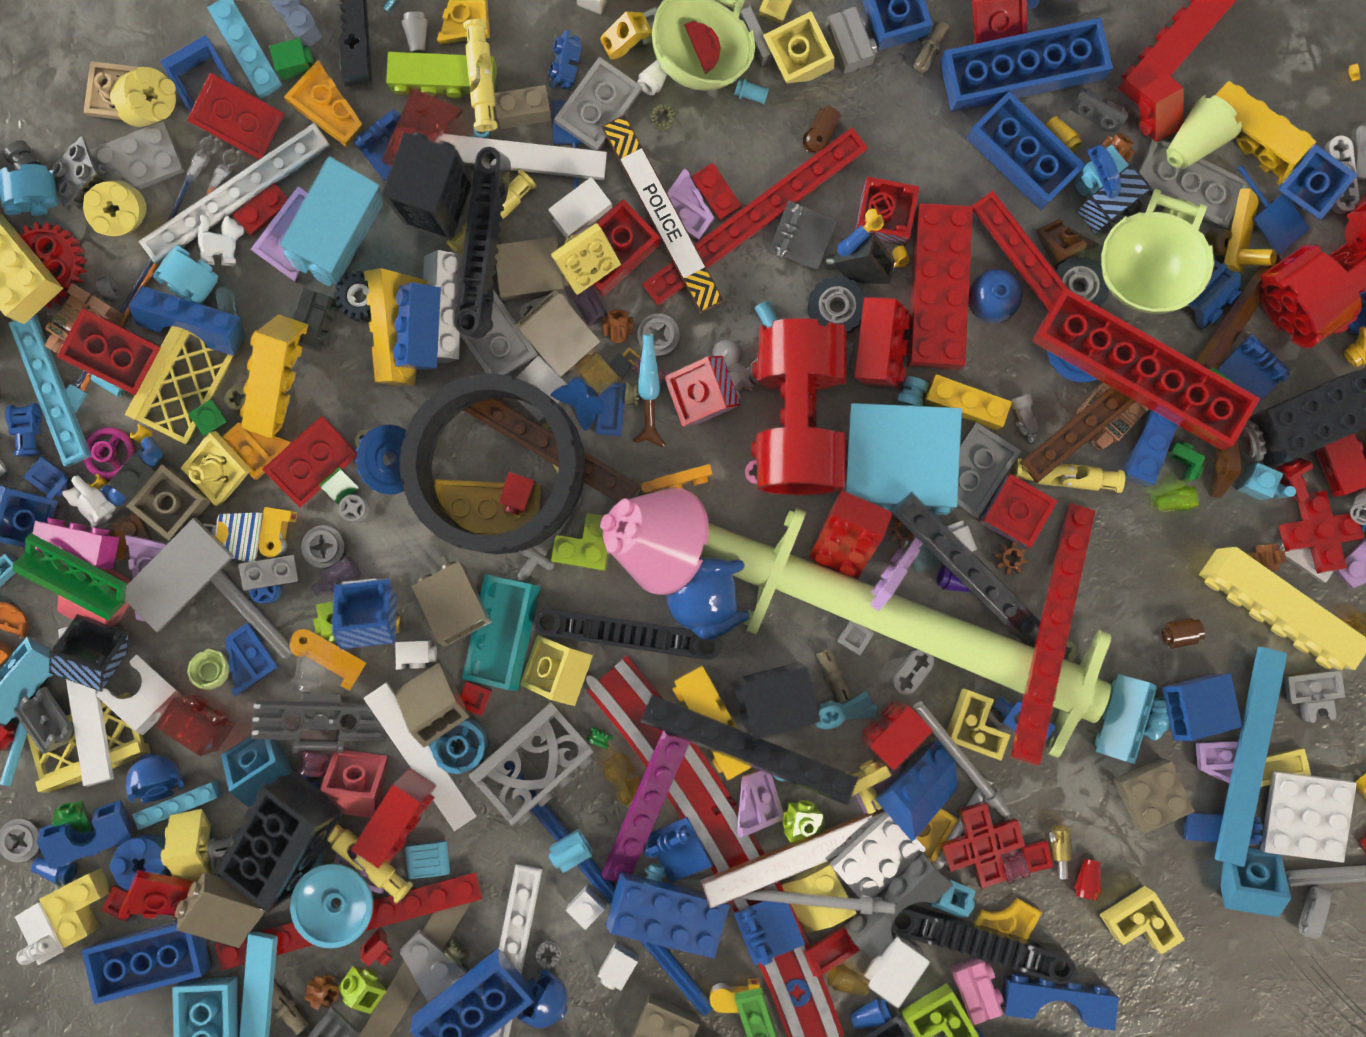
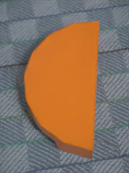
M0 602V629L27 637L29 625L27 616L22 609L13 603Z

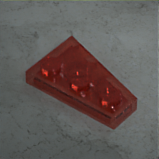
M412 89L381 160L383 164L392 167L404 132L412 135L413 132H419L428 136L429 140L434 142L447 131V127L451 122L463 113L462 108Z

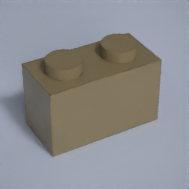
M546 85L494 93L496 115L501 129L553 121Z

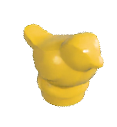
M1365 326L1359 328V337L1356 342L1350 344L1344 350L1345 357L1355 368L1366 364Z

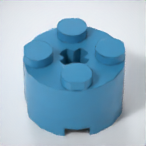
M21 164L20 170L8 172L7 167L1 169L0 200L4 213L7 215H17L21 212H31L33 216H42L48 214L47 209L58 206L59 200L53 170L48 171L47 166L37 164Z
M467 718L430 744V751H432L437 766L447 773L461 774L468 772L480 764L486 756L489 745L488 734L480 723L472 718ZM461 739L465 748L458 751V745L454 742Z

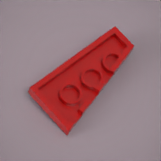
M138 870L121 905L118 918H129V914H144V918H156V915H173V919H178L175 917L176 908L180 901H185L194 881Z

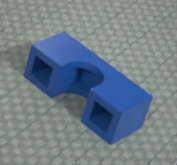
M122 800L94 809L92 819L94 829L90 832H77L69 823L56 827L51 824L40 828L37 845L49 868L67 866L74 860L85 856L97 855L104 849L112 846L119 847L124 842L132 839L133 824Z

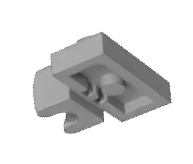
M1332 670L1284 676L1287 703H1299L1301 719L1304 722H1316L1318 710H1320L1322 718L1336 719L1335 701L1332 699L1345 697L1342 671Z

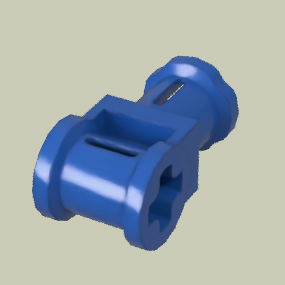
M30 403L29 406L25 407L8 405L5 410V418L9 434L15 436L16 450L13 452V456L31 457L39 455V450H36L35 435L41 434L42 411L37 403Z

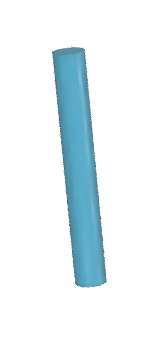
M20 720L0 781L2 786L11 787L28 733Z

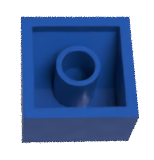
M1314 144L1278 190L1307 213L1322 220L1358 174Z
M0 485V542L25 548L26 537L33 533L35 521L47 522L48 518H53L58 501Z

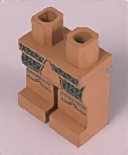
M72 283L67 293L71 294L63 308L56 313L52 323L49 322L45 328L51 332V335L44 346L58 354L82 307L117 324L120 323L124 314Z
M1101 382L1075 413H1080L1108 390L1110 386ZM1136 401L1096 434L1090 443L1098 451H1101L1107 446L1118 442L1136 421L1150 409Z

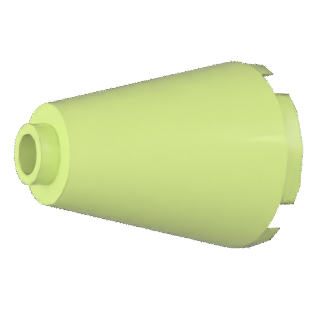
M1203 95L1196 101L1166 151L1167 161L1171 166L1185 169L1231 141L1241 132L1242 123L1240 121L1237 124L1234 118L1237 112L1228 102L1214 95L1211 98H1206L1207 95Z

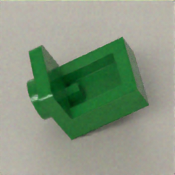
M1179 441V443L1170 444L1166 456L1187 466L1181 481L1185 483L1191 482L1201 476L1205 467L1202 464L1206 457L1193 451L1194 447L1192 445Z
M83 801L65 803L54 811L52 819L54 827L69 823L75 831L81 833L90 832L94 829Z

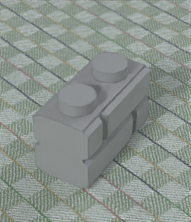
M852 7L827 17L825 26L843 73L846 74L858 68L871 65L877 53V46L875 40L869 38L866 32L868 23L865 15L859 14L857 7Z

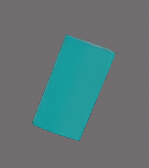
M487 574L484 575L480 597L492 622L471 634L462 679L505 690L518 691L541 586Z

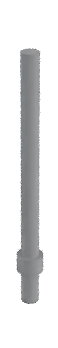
M921 701L917 702L913 706L915 712L933 729V734L983 793L987 804L991 808H995L1004 820H1009L1013 813L1003 802V796L997 789L992 788L927 707Z
M757 889L738 897L739 899L860 910L861 914H872V912L895 914V902L875 901L873 897L862 896V899Z

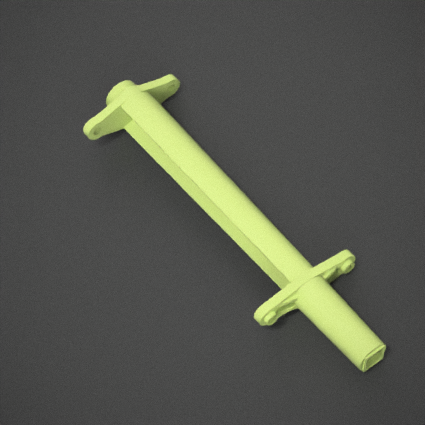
M797 507L794 512L789 510L784 522V526L788 527L787 531L775 548L709 523L708 544H703L699 558H720L727 561L742 560L745 564L744 569L734 573L732 576L759 587L756 607L754 611L748 610L750 619L743 623L748 626L746 631L757 634L776 589L1022 694L1025 693L1035 648L896 594H893L880 611H877L870 606L875 597L872 593L875 586L790 554L807 511ZM1102 630L1096 632L1080 665L1063 659L1053 707L1060 709L1055 722L1056 728L1052 732L1047 744V754L1057 758L1060 757L1077 723L1081 719L1096 723L1102 716L1109 701L1111 685L1098 679V675L1110 645V633Z

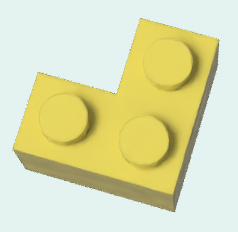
M962 688L946 732L956 744L1001 761L1010 735L985 725L994 699Z
M202 809L170 815L168 827L165 828L166 843L165 849L161 852V860L163 865L167 866L170 870L172 877L198 882L204 872L212 874L207 853L211 823Z
M102 868L39 899L63 948L101 929L89 904L108 895L111 891Z
M1146 886L1099 914L1112 936L1122 945L1143 933L1150 946L1160 954H1163L1185 940L1156 893Z

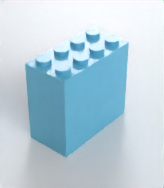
M328 157L280 243L284 251L283 255L287 257L286 259L292 264L291 266L304 274L309 270L314 274L313 276L316 277L317 281L328 287L331 284H340V279L344 277L383 206L380 185Z
M851 403L846 492L891 512L898 503L909 493L913 492L935 515H948L950 511L957 507L962 408Z

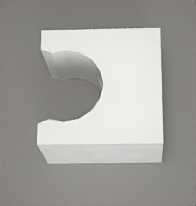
M590 177L548 210L554 217L553 224L563 237L572 240L571 235L581 234L602 219L613 207L607 196L593 178Z
M135 655L129 662L141 674L142 684L137 694L131 698L119 699L116 694L104 688L96 696L134 731L144 735L183 695L138 655Z
M892 931L891 934L894 941L871 961L863 975L870 980L869 988L899 1008L930 961L920 947Z

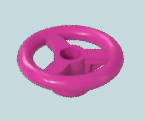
M104 427L88 436L86 442L92 456L83 460L91 474L94 476L99 474L106 480H110L123 466L117 458L116 450L120 440L124 442L127 449V457L123 465L135 453L134 443L127 433L118 428ZM112 435L109 442L98 441L94 444L98 438ZM106 449H109V455L105 457L104 452ZM91 459L102 463H110L115 471H102L93 464Z

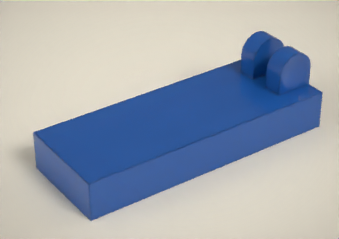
M1193 812L1184 816L1183 839L1218 842L1223 814ZM1258 816L1254 817L1249 844L1259 845V841H1262L1260 830H1262L1263 824L1260 823V817Z

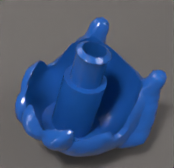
M699 558V560H702V563L693 578L680 590L666 595L667 605L674 619L683 627L692 630L698 637L709 641L725 635L740 623L749 620L750 615L748 612L737 610L735 582L732 576L734 573L744 569L745 564L742 560L727 561L720 558Z

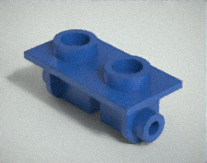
M566 30L554 42L553 52L556 53V56L548 72V77L551 78L550 88L560 83L562 89L571 90V86L575 84L577 66L568 63L569 61L579 62L582 43L578 36L571 35L568 38L570 30Z

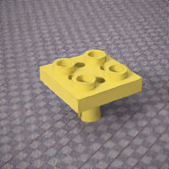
M597 223L579 235H571L572 240L567 238L565 245L551 254L577 295L621 265Z
M216 431L210 432L181 467L183 472L216 507L222 505L251 471L250 467Z
M874 759L859 766L861 770L853 774L850 771L845 772L858 777L852 796L859 793L868 814L876 812L871 800L878 810L882 808L875 800L878 795L873 785L891 777L887 766L880 760L875 762Z

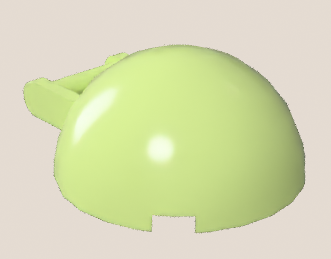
M745 0L662 1L654 18L652 42L656 58L663 70L676 82L694 90H717L735 82L749 68L755 53L753 30L749 33L744 21L739 19ZM722 4H724V5H726V6L732 8L733 10L730 11L728 8H726V7L723 6ZM693 21L703 23L711 27L719 37L721 47L719 61L714 69L706 75L684 27V23Z
M1154 189L1145 213L1140 212L1128 218L1125 216L1111 229L1105 240L1101 256L1102 274L1113 296L1123 305L1135 311L1148 314H1165L1181 309L1191 303L1205 289L1211 278L1214 266L1212 245L1209 246L1204 235L1198 231L1207 206L1203 204L1196 206L1160 194L1161 190ZM1156 204L1193 216L1192 225L1175 215L1153 212Z

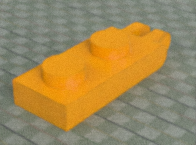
M707 464L644 482L641 485V489L644 493L648 494L669 488L683 489L682 485L690 482L693 483V486L709 482L708 477L713 475L711 466Z

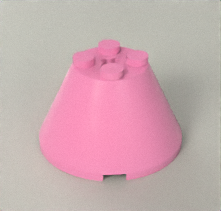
M669 488L631 499H623L611 509L609 514L602 517L600 523L607 551L616 558L641 588L658 595L674 593L693 578L702 563L699 557L703 544H708L709 538L708 517L702 502L695 494L682 488Z

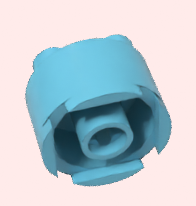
M176 245L174 249L170 250L153 274V277L160 284H163L164 281L167 282L169 290L178 297L202 305L218 282L219 276L212 272L213 268L200 259L196 263L189 257L190 254L186 250Z

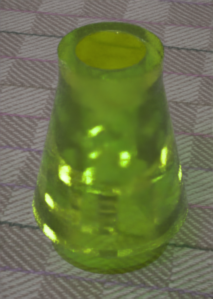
M1185 485L1163 495L1156 496L1159 512L1192 511L1193 508L1199 507L1195 486L1188 487V485Z

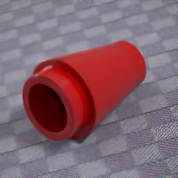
M1084 859L1074 889H1076L1075 896L1098 901V895H1101V862Z

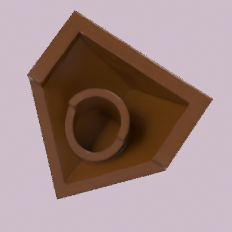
M1061 219L1036 230L1053 267L1063 263L1068 258L1072 259L1074 256H1078L1100 245L1069 228V226L1063 225Z

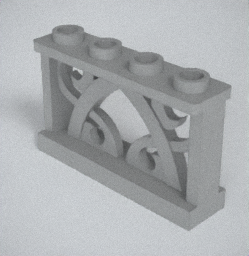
M550 703L469 775V778L479 787L511 826H514L516 823L521 826L532 816L530 810L537 804L540 807L544 806L553 797L550 793L557 786L562 789L573 779L572 772L578 767L583 770L594 760L591 757L594 750L557 708ZM555 717L570 735L561 736L556 739L549 721ZM535 736H539L541 738L540 743L547 739L548 744L542 747H534L532 739ZM564 741L576 743L579 749L577 757L567 761L564 758V754L571 750L568 748L558 750V744ZM520 747L532 753H542L549 750L548 769L544 779H516L521 770V759L517 752ZM507 761L515 763V770L511 777L506 776L511 771L504 768V764ZM558 764L566 767L567 769L555 779ZM490 777L496 782L505 785L500 792L499 798L483 781L485 778ZM510 787L516 788L512 794L514 802L515 798L519 795L525 799L523 806L519 809H510L506 805L505 796ZM543 789L534 799H532L529 790Z

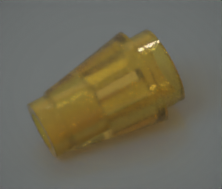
M837 965L830 970L828 985L832 986L834 991L864 997L869 992L870 981L846 965Z

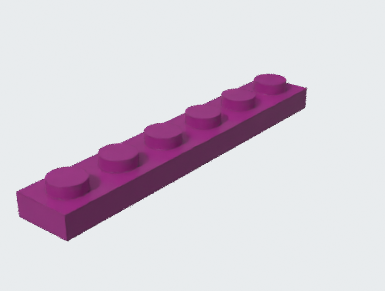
M665 731L662 732L601 874L605 880L618 882L620 872L633 874L689 746V741Z

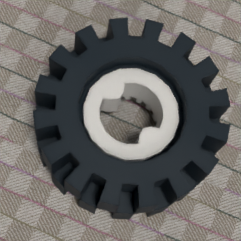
M356 271V274L352 272L347 273L349 277H342L340 279L342 283L340 285L337 284L335 287L338 290L334 292V297L337 299L335 303L340 308L339 310L348 318L360 322V320L368 322L369 318H371L370 305H367V297L362 303H357V299L354 297L355 292H358V290H363L365 296L369 294L368 281H365V276L361 271Z

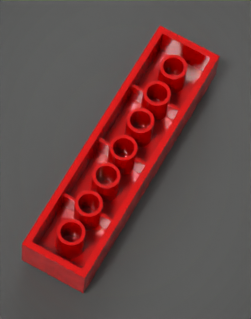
M1067 288L1057 296L1032 339V342L1220 450L1232 447L1260 400L1255 395Z

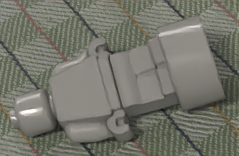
M1025 393L1009 399L1012 402V409H1015L1019 422H1016V426L1019 427L1022 435H1029L1027 438L1030 444H1037L1039 437L1035 432H1038L1039 429L1037 425L1038 415H1034L1031 410V404L1033 403L1031 394Z

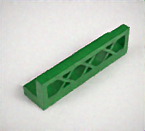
M32 533L26 537L25 553L13 563L14 572L107 621L125 604L127 583ZM35 547L41 549L43 553L35 550ZM84 572L87 573V574L91 577V579L88 578V577L84 574ZM109 586L117 589L116 592L111 590Z

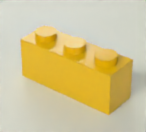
M937 374L931 378L930 386L923 399L924 405L930 407L962 408L961 418L974 423L977 422L996 431L1004 426L1012 404L1011 401Z

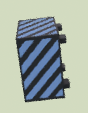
M1132 163L1119 173L1121 191L1118 196L1109 199L1102 186L1076 210L1095 235L1100 231L1106 234L1112 229L1111 222L1117 224L1124 218L1122 214L1125 211L1131 214L1137 209L1136 202L1142 204L1149 199L1147 193L1152 187Z
M77 614L49 653V673L102 692L128 653L129 633Z

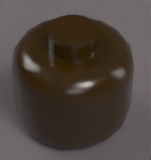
M1212 228L1205 234L1204 237L1208 245H1212L1213 255H1226L1228 242L1232 238L1230 230Z

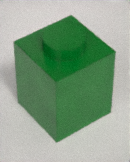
M300 38L269 46L275 71L282 80L304 75L311 68V63L314 62L310 46L306 47Z
M213 399L188 413L203 436L227 422V419Z

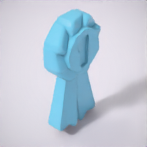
M867 691L845 704L837 703L833 700L821 703L818 706L822 722L815 725L828 730L840 726L845 719L875 718L877 706L873 704Z

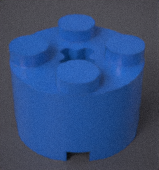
M152 833L142 834L119 846L113 856V860L110 862V870L122 888L127 891L129 890L138 870L172 877L170 870L167 866L163 865L161 860V852L165 849V836Z

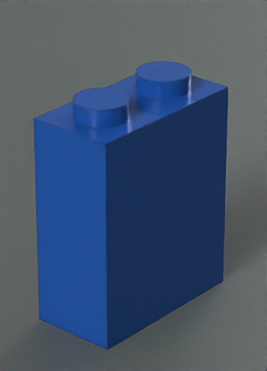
M1231 673L1210 674L1162 687L1174 741H1194L1242 727Z

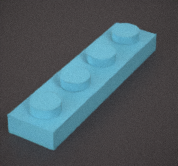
M219 0L207 7L260 99L282 88L283 84L234 0Z

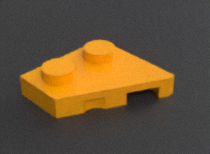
M238 422L222 438L250 467L251 471L249 474L252 478L258 480L265 473L262 468L291 442L276 436L269 438L241 428L242 423Z

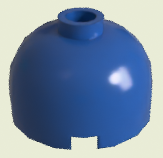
M994 269L982 273L973 281L969 288L968 303L974 315L984 322L994 324L1012 317L1022 303L1023 291L1021 283L1015 275L1006 270Z
M154 753L140 757V761L136 762L128 770L125 780L128 800L135 803L134 798H141L142 803L167 798L173 795L171 789L179 786V790H181L184 785L182 773L175 762L164 756H156Z
M545 969L538 972L541 976L536 981L533 978L528 981L533 989L534 1002L516 1016L518 1020L533 1028H547L556 1023L557 1020L560 1021L567 1012L568 997L564 983L553 973Z

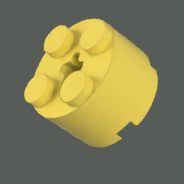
M138 67L122 75L113 83L110 97L112 105L115 104L119 112L117 114L124 122L135 127H144L166 119L173 112L176 103V87L173 81L160 71L151 67Z
M111 180L93 186L85 194L83 210L88 223L97 233L107 236H120L132 232L140 226L146 215V202L137 188L122 180ZM118 205L119 210L112 211L111 206Z

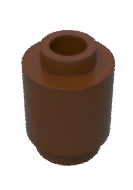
M1187 618L1166 622L1164 629H1161V638L1165 645L1168 644L1171 649L1195 645L1199 641L1204 640L1205 630L1199 619Z

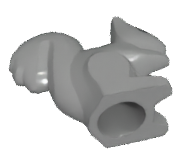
M724 339L716 343L712 354L714 356H723L738 399L740 400V390L742 388L752 392L754 389L752 383H759L757 378H753V362L748 368L739 364L742 357V350L739 344L732 340Z

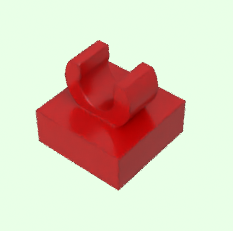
M380 928L360 947L361 961L368 966L375 960L385 966L392 959V956L389 955L391 949L388 947L387 934Z

